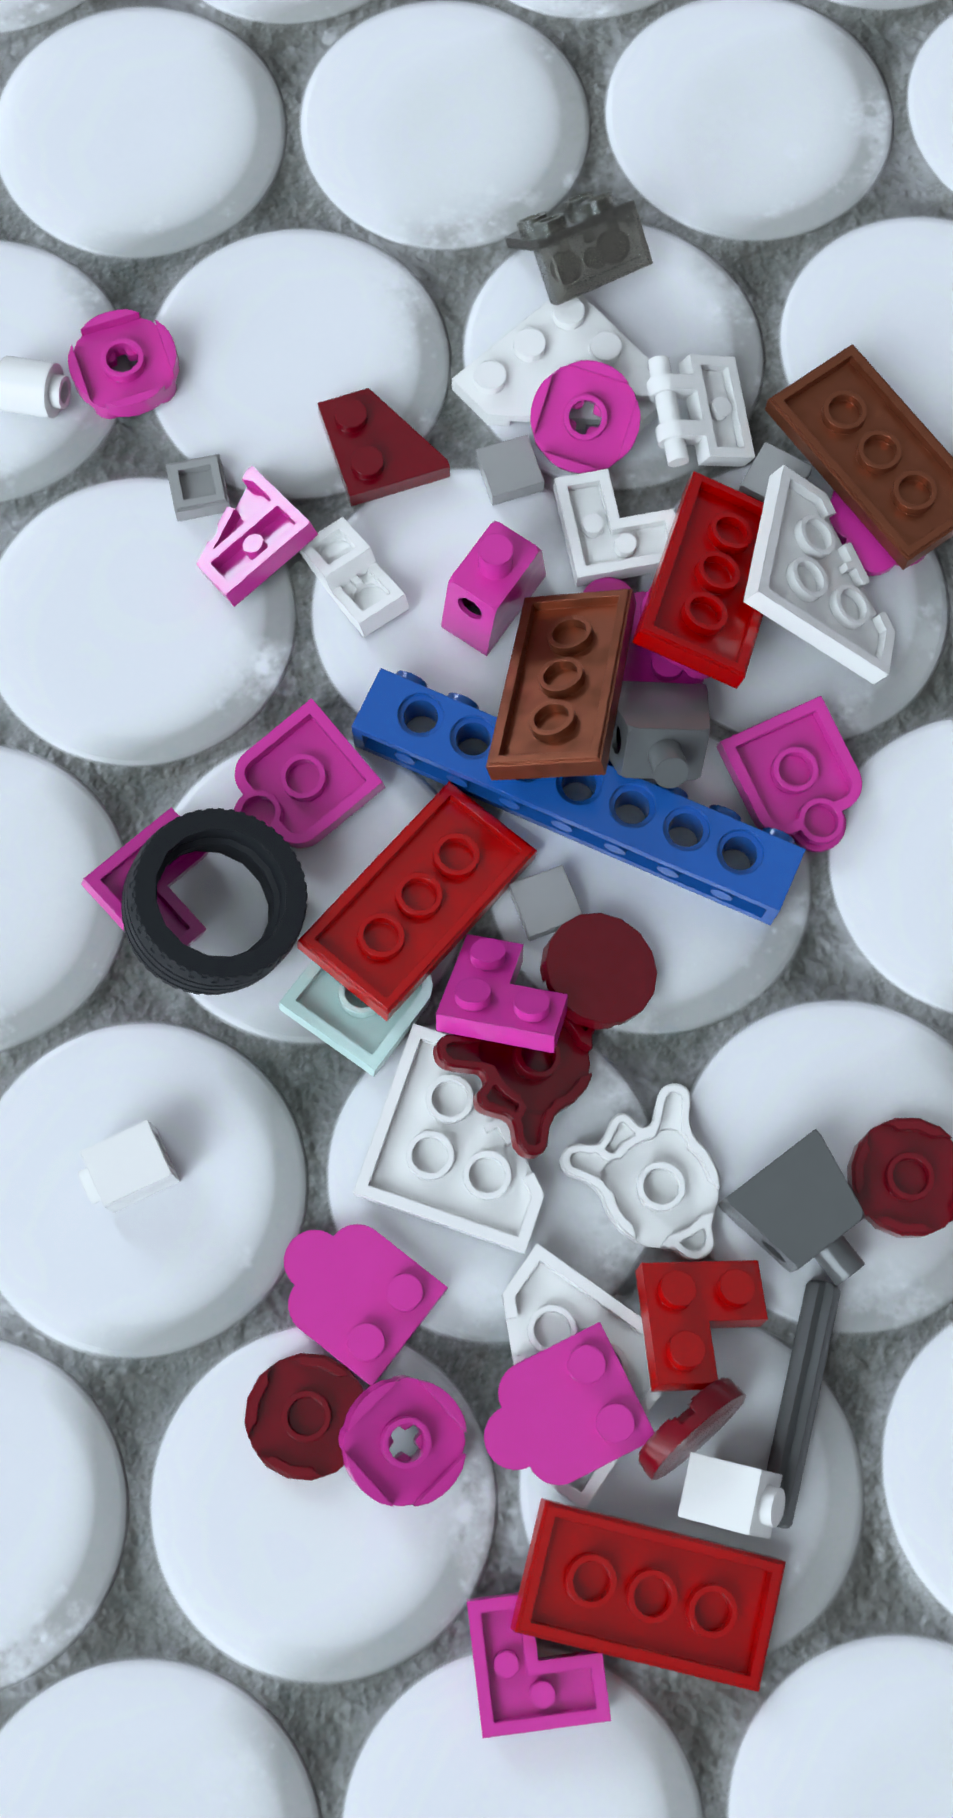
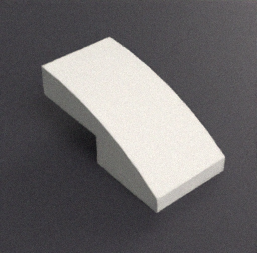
M344 517L319 531L318 535L300 550L301 555L321 584L364 638L410 608L405 593L377 564L371 547Z

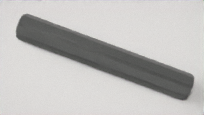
M811 1280L805 1287L766 1470L782 1475L780 1488L785 1492V1507L782 1519L777 1527L783 1529L790 1528L793 1524L841 1294L838 1286L821 1280Z

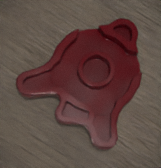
M565 1016L554 1053L455 1034L441 1037L434 1045L433 1057L435 1063L443 1070L475 1074L481 1079L482 1087L473 1098L474 1108L483 1115L505 1122L510 1130L512 1146L516 1153L525 1159H534L541 1155L548 1146L549 1129L554 1117L571 1106L588 1087L592 1077V1073H589V1051L593 1049L592 1036L595 1029L575 1024Z

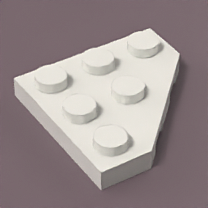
M570 283L452 378V390L487 425L510 426V421L530 422L531 406L539 386L560 367L580 360L598 361L610 365L622 373L634 391L640 409V427L638 432L658 417L656 403L649 400L646 382L651 378L648 367L649 358ZM584 402L580 410L571 408L569 419L576 422V429L585 430L586 424H600L601 418L593 414L594 404Z
M783 465L769 476L743 602L867 681L875 684L889 675L896 631L886 612L877 615L864 589V586L871 581L852 543L842 545L829 519L836 511L827 494Z
M413 1023L353 1194L525 1255L545 1194L527 1160L519 1156L513 1149L510 1130L507 1124L500 1119L483 1115L474 1108L473 1098L482 1087L481 1079L475 1074L451 1072L441 1069L435 1063L433 1048L439 1039L446 1036V1034Z
M537 1243L501 1295L513 1365L600 1322L647 1416L663 1391L651 1392L642 1318ZM618 1459L569 1484L549 1485L580 1508L586 1509Z

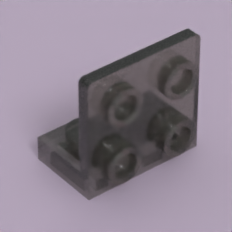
M593 191L576 195L563 202L565 211L549 217L546 212L530 215L516 223L519 231L504 237L508 248L534 252L550 303L553 305L565 303L653 264L634 199L614 198L612 192L594 196Z

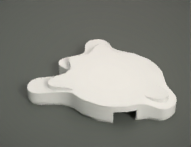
M672 1083L664 1086L657 1095L650 1125L646 1127L638 1126L628 1114H616L609 1122L606 1132L599 1143L572 1144L565 1147L560 1156L559 1165L561 1171L566 1176L586 1183L596 1192L607 1217L616 1229L629 1240L645 1247L673 1251L687 1261H698L709 1255L715 1244L712 1225L721 1183L718 1169L709 1151L693 1134L690 1125V1092L685 1086Z

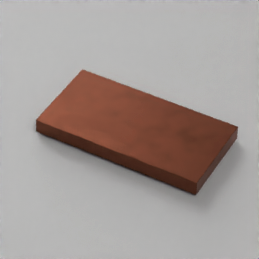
M853 344L767 400L765 411L902 570L953 536L952 455Z
M633 589L524 598L486 764L491 780L606 775L637 604Z

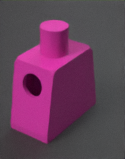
M498 521L492 522L452 574L448 582L441 627L487 656L521 611L524 598L531 597L546 577L542 550ZM467 605H477L482 615L472 613L466 608Z

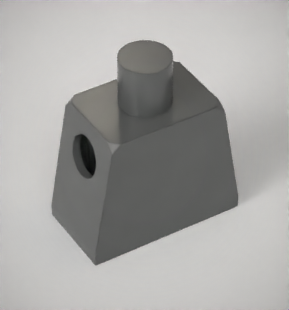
M622 682L609 760L618 775L625 778L655 779L657 784L664 788H675L682 785L686 780H696L701 777L710 734L708 688L706 684Z
M817 1129L805 1136L718 1204L727 1216L789 1272L800 1269L811 1259L815 1258L837 1286L865 1265L864 1261L843 1236V1234L865 1218L864 1211Z

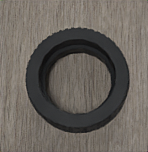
M207 808L203 811L201 809L189 812L173 819L157 830L138 852L127 873L122 891L121 912L124 932L128 943L132 946L133 953L138 957L140 963L142 962L148 971L156 978L162 979V982L197 995H221L249 987L267 976L293 948L301 932L307 910L306 901L308 893L307 883L304 880V871H302L301 863L297 860V855L292 851L289 843H286L283 840V836L275 832L273 827L267 826L264 821H260L252 815L248 816L241 811L224 810V808ZM195 851L221 853L242 863L260 882L268 902V924L261 939L248 951L231 957L206 955L183 944L165 925L157 904V885L167 866L179 856Z

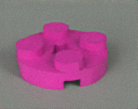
M128 309L108 311L89 320L81 328L82 337L76 342L75 348L73 349L71 345L68 353V367L75 388L80 397L91 405L100 417L115 419L117 417L141 415L155 409L162 403L170 401L175 396L177 390L176 380L179 374V359L171 334L157 320H155L156 324H154L150 320L141 318L139 312ZM121 355H127L130 361H137V364L129 371L120 372L111 369L117 366V357Z
M580 360L560 367L541 383L532 402L530 425L536 446L553 465L567 472L581 474L610 468L629 452L638 435L640 409L634 391L622 373L602 362ZM584 402H590L594 404L593 414L601 418L598 428L589 427L585 434H581L575 431L576 422L569 419V413L571 408L580 410Z
M398 1375L373 1384L359 1395L346 1415L338 1440L343 1454L344 1465L350 1478L366 1495L384 1505H397L401 1507L407 1505L420 1506L429 1504L441 1497L459 1477L466 1457L463 1451L465 1446L464 1432L467 1433L461 1409L446 1391L431 1382L406 1375ZM412 1425L416 1426L418 1433L413 1438V1442L418 1448L416 1452L409 1457L401 1451L393 1457L389 1449L394 1442L391 1437L392 1432L397 1427L407 1430Z

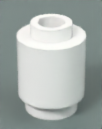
M8 355L0 360V409L2 411L55 418L61 409H65L68 406L71 396V383L69 377L64 375L59 363Z

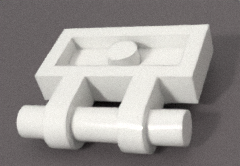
M689 354L678 364L680 373H672L669 357L666 355L655 356L648 360L651 378L646 382L649 400L656 403L660 423L655 431L658 446L665 449L669 467H679L689 462L686 445H695L699 466L744 467L755 459L735 357ZM677 399L686 400L689 420L681 419Z

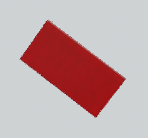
M693 471L686 483L632 643L737 689L746 676L763 618L762 613L743 601L764 502Z
M448 782L297 941V948L384 1020L388 1021L509 888V884L513 883L536 857L537 850L451 782Z
M541 1498L510 1628L516 1633L759 1692L786 1561L761 1553Z

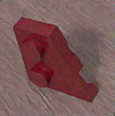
M370 388L317 403L318 413L351 507L450 477L448 460Z

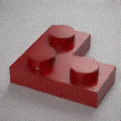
M758 1260L641 1263L635 1270L651 1392L703 1390L718 1380L711 1328L761 1327L768 1320Z

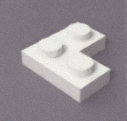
M608 469L554 478L553 489L576 587L589 585L594 580L604 577L624 579L656 573L675 518L674 508L620 518Z

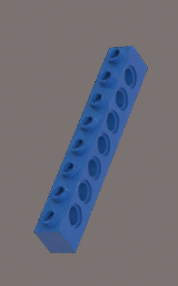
M380 668L351 726L355 747L446 785L448 782H451L463 793L768 925L772 924L780 912L806 850L795 845V840L787 833L770 827H765L762 830L741 822V817L736 812L721 805H710L708 808L688 799V794L679 787L664 788L643 779L620 776L609 759L606 775L491 780L486 764L497 717L479 710V706L464 695L452 692L446 696L427 688L424 680L410 672L400 670L394 674ZM420 716L428 717L436 723L433 729L424 733L410 730L407 724L413 718ZM476 738L483 741L488 748L479 755H468L462 752L458 746L466 739ZM570 783H582L591 790L593 795L586 800L576 801L567 797L563 792V788ZM623 805H633L643 812L645 819L636 824H629L622 821L617 816L615 810ZM676 827L687 828L695 834L698 843L690 847L679 846L670 838L669 831ZM727 850L741 851L748 857L750 868L745 870L731 868L724 861L722 853Z

